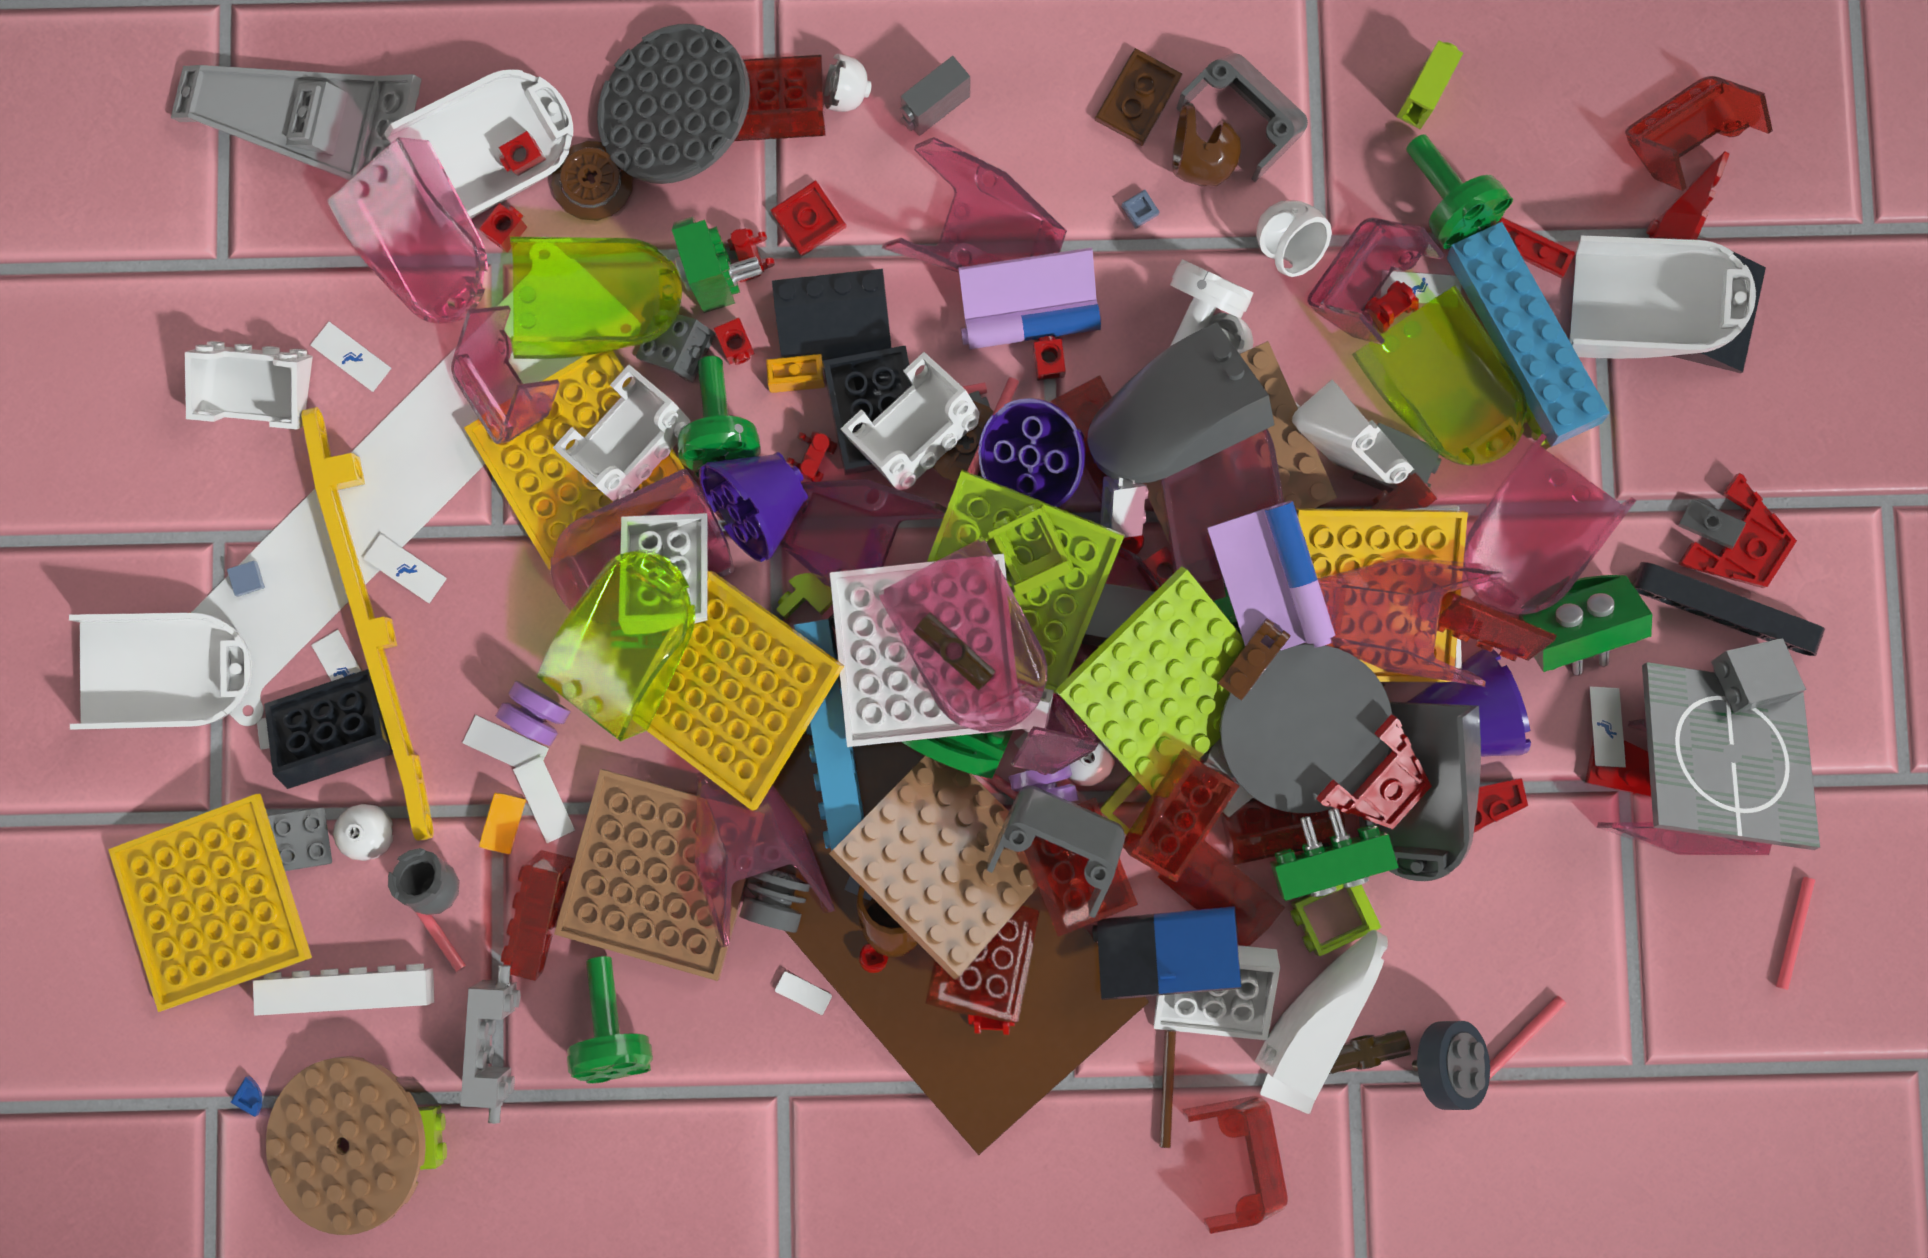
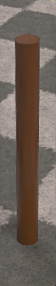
M1165 1030L1159 1141V1147L1171 1148L1176 1031Z

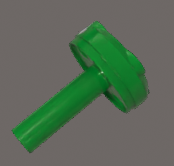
M1426 134L1417 136L1406 147L1407 153L1443 199L1432 212L1429 219V227L1444 249H1449L1452 244L1496 225L1512 204L1513 198L1502 183L1492 175H1481L1463 183Z
M706 356L698 361L703 418L686 425L678 436L679 460L683 465L693 470L698 478L700 468L708 462L756 457L761 452L760 438L756 426L744 418L728 415L723 361L717 356Z
M601 956L588 959L586 961L594 1038L578 1042L567 1049L568 1073L577 1080L586 1081L588 1084H596L651 1071L650 1063L653 1060L649 1037L643 1034H620L612 958Z

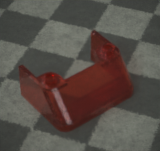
M1708 76L1699 79L1628 126L1625 134L1628 144L1655 180L1683 191L1687 187L1680 157L1716 133L1727 137H1736L1749 127L1767 134L1771 133L1773 129L1765 93L1717 76Z
M1251 1096L1182 1109L1183 1115L1188 1122L1217 1117L1218 1126L1224 1135L1230 1138L1245 1136L1256 1194L1241 1197L1236 1203L1234 1213L1203 1218L1210 1234L1257 1225L1281 1212L1286 1207L1288 1195L1271 1108L1263 1098Z

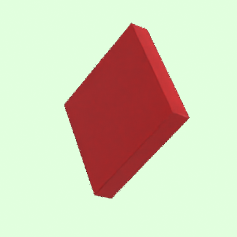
M816 180L770 210L801 257L847 227Z

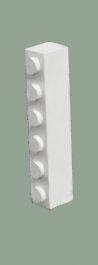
M423 963L406 965V970H395V965L378 966V971L367 972V967L349 968V973L342 974L338 973V969L320 970L321 975H310V970L293 971L292 977H282L281 972H271L263 975L262 979L253 981L254 1016L422 1006L434 1003L433 968L424 969Z

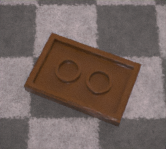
M1135 48L1097 113L1095 121L1143 146L1183 74Z

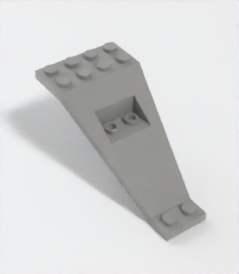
M209 65L183 66L171 118L178 122H199L360 185H397L402 163L384 133L391 123L414 112L422 79L414 74L368 76Z

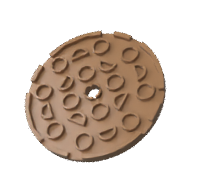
M353 1056L330 1058L314 1063L303 1069L288 1082L273 1106L266 1133V1157L271 1179L279 1196L290 1211L301 1221L319 1231L335 1235H353L374 1229L392 1219L400 1208L408 1203L419 1183L417 1178L420 1166L424 1165L426 1150L421 1114L409 1091L406 1092L397 1081L398 1077L380 1064L375 1065L364 1060V1058ZM342 1138H345L349 1143L347 1153L338 1147L341 1144Z

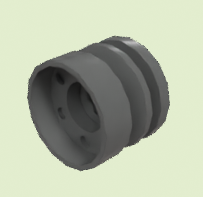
M753 868L751 876L763 880L762 884L749 882L748 888L758 892L759 895L758 898H744L739 917L767 927L797 932L802 913L791 908L792 902L805 903V897L794 893L795 890L808 892L810 884L793 874L770 868Z

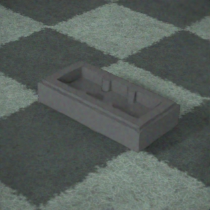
M1691 500L1679 523V527L1733 549L1746 522Z

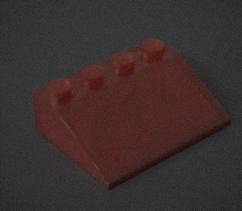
M822 55L743 59L749 77L750 96L744 123L734 141L826 136Z
M1095 797L1076 804L1103 816ZM1036 835L1030 847L1024 850L1058 937L1138 905L1120 858L1113 880L1095 918L1089 916L1088 901L1095 887L1087 882L1084 873L1088 858Z
M1021 905L956 979L935 960L925 1004L952 1012L1018 1023L1040 911Z

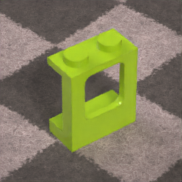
M1031 504L1019 510L1020 516L1012 520L1006 516L992 523L994 529L988 532L989 537L994 538L1000 553L1004 554L1005 563L1015 581L1014 588L1018 597L1062 577L1074 569L1044 505L1036 508L1035 504ZM1032 518H1036L1050 545L1051 552L1028 564H1022L1006 531Z

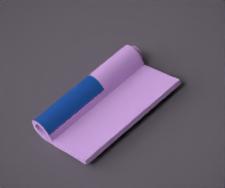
M1092 248L958 268L966 328H961L963 345L968 344L970 350L1037 340L1045 336L1057 337L1101 330L1100 311L1096 299Z
M1293 501L1283 502L1207 527L1245 645L1266 618L1274 622L1273 626L1281 632L1285 630L1291 635L1280 650L1305 642L1307 644H1314V647H1321L1331 643L1330 638L1335 636V632ZM1265 635L1261 642L1270 648L1274 640Z

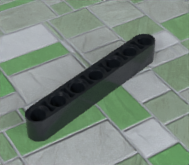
M1641 562L1633 582L1634 588L1643 596L1765 641L1783 638L1789 650L1803 655H1817L1825 628L1818 624L1652 563Z

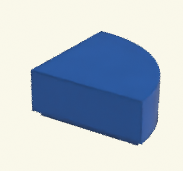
M247 1076L230 1103L254 1117L260 1113L262 1093L257 1082L252 1077Z

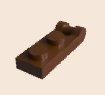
M1268 618L1260 625L1218 681L1219 685L1241 701L1291 636L1285 630L1281 632L1274 627V622ZM1265 635L1274 640L1270 648L1261 642Z

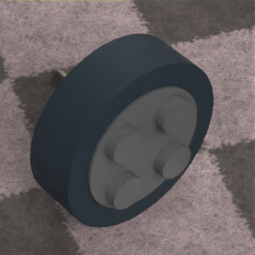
M1438 1021L1432 1023L1425 1030L1419 1043L1417 1060L1412 1062V1069L1418 1072L1422 1089L1428 1100L1435 1107L1442 1110H1472L1479 1106L1489 1086L1490 1060L1485 1041L1478 1029L1467 1021Z

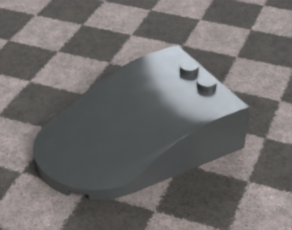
M1215 322L1171 345L1150 361L1109 399L1096 413L1090 424L1088 446L1094 463L1107 476L1116 480L1123 478L1134 480V483H1149L1169 477L1275 424L1268 393L1219 324Z
M1390 702L1392 715L1400 720L1401 728L1411 743V749L1415 757L1419 759L1432 787L1394 829L1367 821L1360 816L1359 824L1360 827L1374 824V826H1378L1379 830L1389 835L1399 867L1390 870L1391 873L1413 881H1432L1448 875L1457 868L1468 855L1472 845L1481 768L1479 706ZM1389 748L1387 756L1392 752L1391 748Z

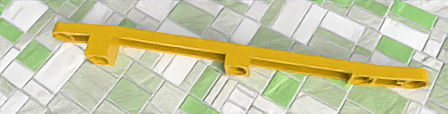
M318 407L302 410L301 417L316 493L403 784L412 833L416 841L431 839L434 835L420 757L414 753L384 650L397 646L393 621L391 618H375L338 492L341 489L365 484L360 457L353 453L331 457L326 426L320 409Z

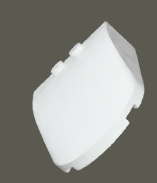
M502 70L492 73L391 123L384 134L442 232L446 233L522 192L558 169L569 153L573 137V122L565 100L549 82L541 77L524 73L521 70ZM528 131L535 139L546 160L517 176L512 170L507 172L499 157L503 154L498 147ZM521 148L515 152V161L519 162L525 159L526 149Z
M1581 235L1576 249L1569 341L1578 357L1651 358L1715 350L1732 341L1743 330L1752 315L1756 299V289L1752 274L1747 265L1744 266L1733 255V251L1714 242Z
M200 613L69 615L70 621L80 622L81 724H70V730L207 725L224 718L236 709L249 689L252 677V661L248 647L234 628L216 617Z
M1371 930L1334 960L1309 984L1280 1016L1269 1033L1268 1039L1265 1040L1255 1063L1273 1078L1316 1100L1376 983L1384 963L1381 957L1388 947L1387 936L1376 930Z

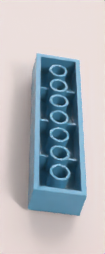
M1500 222L1452 244L1447 260L1550 446L1553 447L1602 424L1610 412L1504 224Z
M828 619L794 625V629L838 660L833 627ZM840 674L806 729L807 734L813 737L814 745L809 746L811 762L817 763L818 774H814L816 791H822L823 802L818 803L821 820L826 819L828 831H823L826 849L831 848V851L864 819L853 746L847 747Z

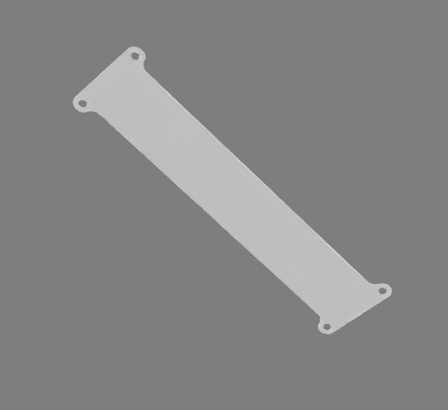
M540 237L532 242L529 249L530 258L533 263L530 274L351 452L360 457L365 484L341 489L338 492L365 585L380 571L363 559L380 533L402 548L485 465V462L465 431V426L606 342H619L620 344L627 345L634 343L640 337L641 325L639 321L552 238ZM543 246L548 247L550 250L549 255L546 257L539 254V249ZM625 324L630 325L632 328L631 333L628 335L621 333V327ZM316 489L239 564L256 561L265 586L264 589L239 597L235 596L228 575L191 612L206 614L226 622L240 634L248 647L252 661L250 686L241 703L230 713L243 726L255 725L262 718L264 709L260 695L264 686L349 602ZM246 705H250L254 709L251 716L243 714V708Z

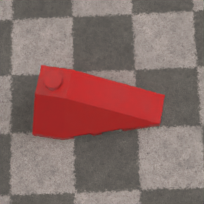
M1724 151L1658 219L1654 218L1646 231V234L1649 235L1648 238L1697 240L1709 213L1706 208L1716 194V191L1711 188H1714L1720 181L1730 153Z

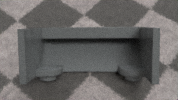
M1232 53L1211 62L1181 92L1176 109L1181 112L1182 107L1185 104H1189L1208 84L1217 89L1230 85L1269 122L1266 127V136L1275 148L1257 165L1251 178L1256 182L1303 135L1307 128L1308 120L1306 115L1246 58L1240 54Z
M1026 786L1022 788L1014 800L988 857L987 871L993 872L1004 847L1021 852L1030 847L1035 835L1089 859L1084 873L1087 882L1095 887L1088 901L1089 916L1095 918L1113 880L1125 842L1122 826L1115 821L1038 787Z

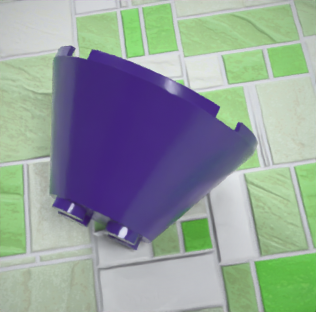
M1036 398L1011 401L989 418L982 431L978 452L982 476L984 479L1058 508L1073 495L1080 483L1085 461L1084 435L1080 429H1077L1073 421L1063 410L1048 401Z
M780 452L772 455L708 462L699 470L700 484L706 500L713 513L719 511L727 523L723 528L730 538L754 560L758 562L769 560L775 553L802 504L808 499V495L801 484V481L804 480L801 471L796 466L790 467Z

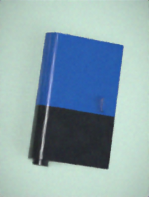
M1235 907L1101 918L1097 920V925L1092 926L1093 940L1098 942L1102 1000L1242 989Z

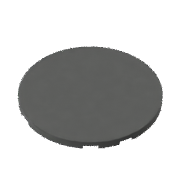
M696 24L671 25L642 37L643 41L631 50L628 48L614 65L616 68L609 81H605L597 111L598 131L602 145L605 146L611 160L618 167L638 180L655 184H667L683 181L703 172L728 150L744 123L750 96L749 77L745 63L736 48L718 32L716 33Z
M1299 644L1280 650L1242 701L1229 692L1220 718L1219 733L1221 736L1222 752L1231 773L1239 784L1260 802L1275 809L1292 813H1314L1329 810L1334 807L1322 805L1316 797L1333 779L1353 795L1387 757L1390 747L1374 733L1392 714L1390 702L1377 676L1357 657L1347 651L1329 645L1314 647V644Z

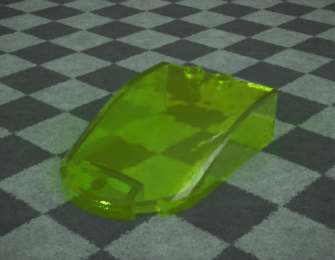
M510 237L513 257V336H511L514 359L571 358L644 344L665 333L678 316L682 302V283L679 273L671 260H668L660 253L657 247L647 242L632 238Z
M1455 285L1352 354L1366 377L1392 410L1431 448L1451 462L1466 466L1488 464L1509 453L1523 434L1527 403L1522 386Z
M648 550L626 552L611 559L567 615L556 633L536 677L620 742L647 731L694 628L695 605H691L687 588L690 587L684 575L669 559Z

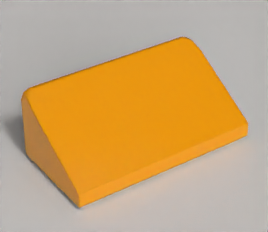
M821 354L766 359L767 381L771 393L825 387Z
M500 792L494 793L479 843L480 848L511 854L526 799Z

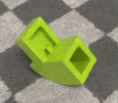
M803 573L796 575L788 581L796 590L793 593L787 591L778 600L777 603L780 606L776 610L787 620L807 600L823 615L833 605L831 584L817 574Z

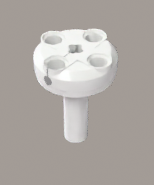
M1182 259L1172 276L1173 280L1170 285L1193 296V299L1171 345L1207 327L1216 308L1241 318L1243 313L1246 312L1254 293Z

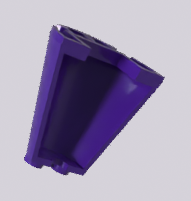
M1490 647L1480 650L1463 662L1462 674H1455L1453 682H1435L1407 702L1478 705L1481 757L1518 756L1526 754L1530 750L1531 741L1525 738V733L1530 731V725L1521 693L1508 666L1501 667L1497 661L1501 659V656Z

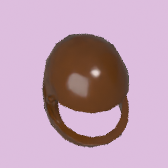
M1192 103L1185 104L1179 114L1176 127L1172 162L1173 174L1185 182L1201 187L1218 186L1227 180L1237 167L1241 154L1240 138L1232 126L1221 119L1214 128L1208 142H1205L1196 133L1194 105Z
M860 885L857 895V908L860 917L859 926L866 941L877 953L887 957H902L912 951L918 942L875 899L868 901L864 906L863 895L865 889Z

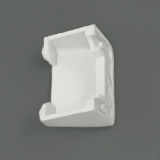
M1333 379L1305 402L1292 417V422L1299 432L1337 466L1388 484L1404 481L1408 474L1414 470L1373 420L1369 422Z

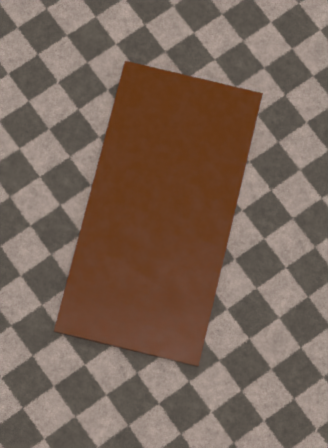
M805 730L757 810H753L765 814L746 887L748 888L749 882L758 884L763 882V880L751 876L753 868H770L793 874L810 884L808 892L795 890L794 893L805 897V903L792 902L791 908L802 913L797 932H785L979 1156L1145 1007L1149 1001L1146 997L1101 999L1098 942H1094L1091 934L1044 881L1041 882L958 978L954 979L919 943L912 951L902 957H888L887 964L882 971L877 973L865 971L859 963V955L861 949L868 942L864 938L859 926L860 917L857 908V895L844 890L850 874L829 854L831 848L826 849L823 831H828L826 819L821 820L818 803L823 802L822 791H816L814 774H818L817 763L811 762L809 746L814 745L813 737L807 734ZM902 742L853 746L864 818L925 755ZM713 781L697 794L698 796L750 810ZM748 888L749 891L756 898H758L759 893ZM863 898V904H864V906H865V905L867 904V902L870 901V900H867V899ZM973 992H984L988 997H999L1002 993H1012L1016 996L1015 1026H1010L1009 1035H1003V1030H981V1034L975 1033L974 1024L968 1023V1005Z

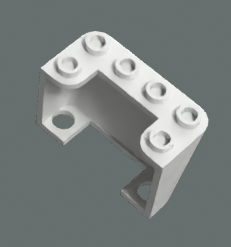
M209 341L207 345H195V349L185 352L186 419L214 422L227 417L269 421V427L302 428L301 413L307 407L313 356L308 355L307 350L290 349L289 353L280 352L279 347L265 346L262 347V350L252 349L250 344H235L234 347H225V343L219 341Z
M925 352L904 370L912 386L882 414L871 422L867 415L860 410L841 428L845 436L897 490L910 488L926 470L935 465L942 455L955 447L957 442L968 431L973 430L979 421V411L967 391ZM921 365H925L923 371L915 375L916 370ZM863 422L861 428L857 432L852 433L854 427L858 423Z
M630 365L610 384L621 398L585 437H582L571 427L553 447L615 503L626 501L632 496L633 491L642 481L646 480L661 460L670 454L671 449L678 443L680 431L690 423V419L670 398ZM632 377L631 382L626 387L622 388L624 381L627 378ZM575 439L573 446L565 450L568 442Z

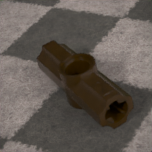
M931 612L913 630L977 690L980 691L996 673L988 663ZM953 643L960 644L963 650L961 657L956 660L950 659L947 654L948 647Z
M1397 1030L1378 1036L1364 1035L1350 1039V1042L1344 1043L1329 1074L1353 1068L1358 1070L1369 1069L1381 1065L1383 1061L1411 1055V1047L1405 1030Z

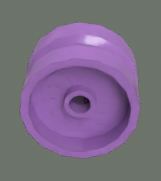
M515 681L509 691V695L512 700L522 705L521 708L511 703H502L495 716L516 732L551 746L558 733L545 720L547 719L556 724H564L571 711L535 689Z
M1069 761L1052 765L1050 762L1026 768L1025 772L1009 776L1011 788L1016 792L1026 786H1035L1070 802L1079 800L1075 785L1068 784L1057 787L1056 781L1068 779L1072 775Z

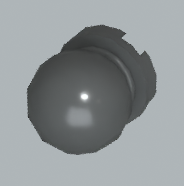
M421 848L409 850L399 856L397 859L399 863L395 866L393 873L389 872L388 888L394 898L402 904L409 906L413 911L425 915L441 914L453 905L459 895L460 880L453 867L433 852Z

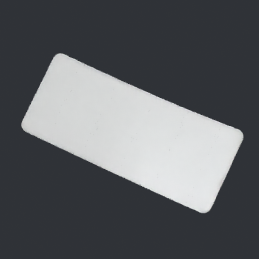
M786 971L783 973L775 989V992L820 1015L824 1014L832 998V995Z
M1267 1074L1260 1092L1262 1096L1310 1114L1315 1102L1312 1098L1278 1081L1269 1074Z

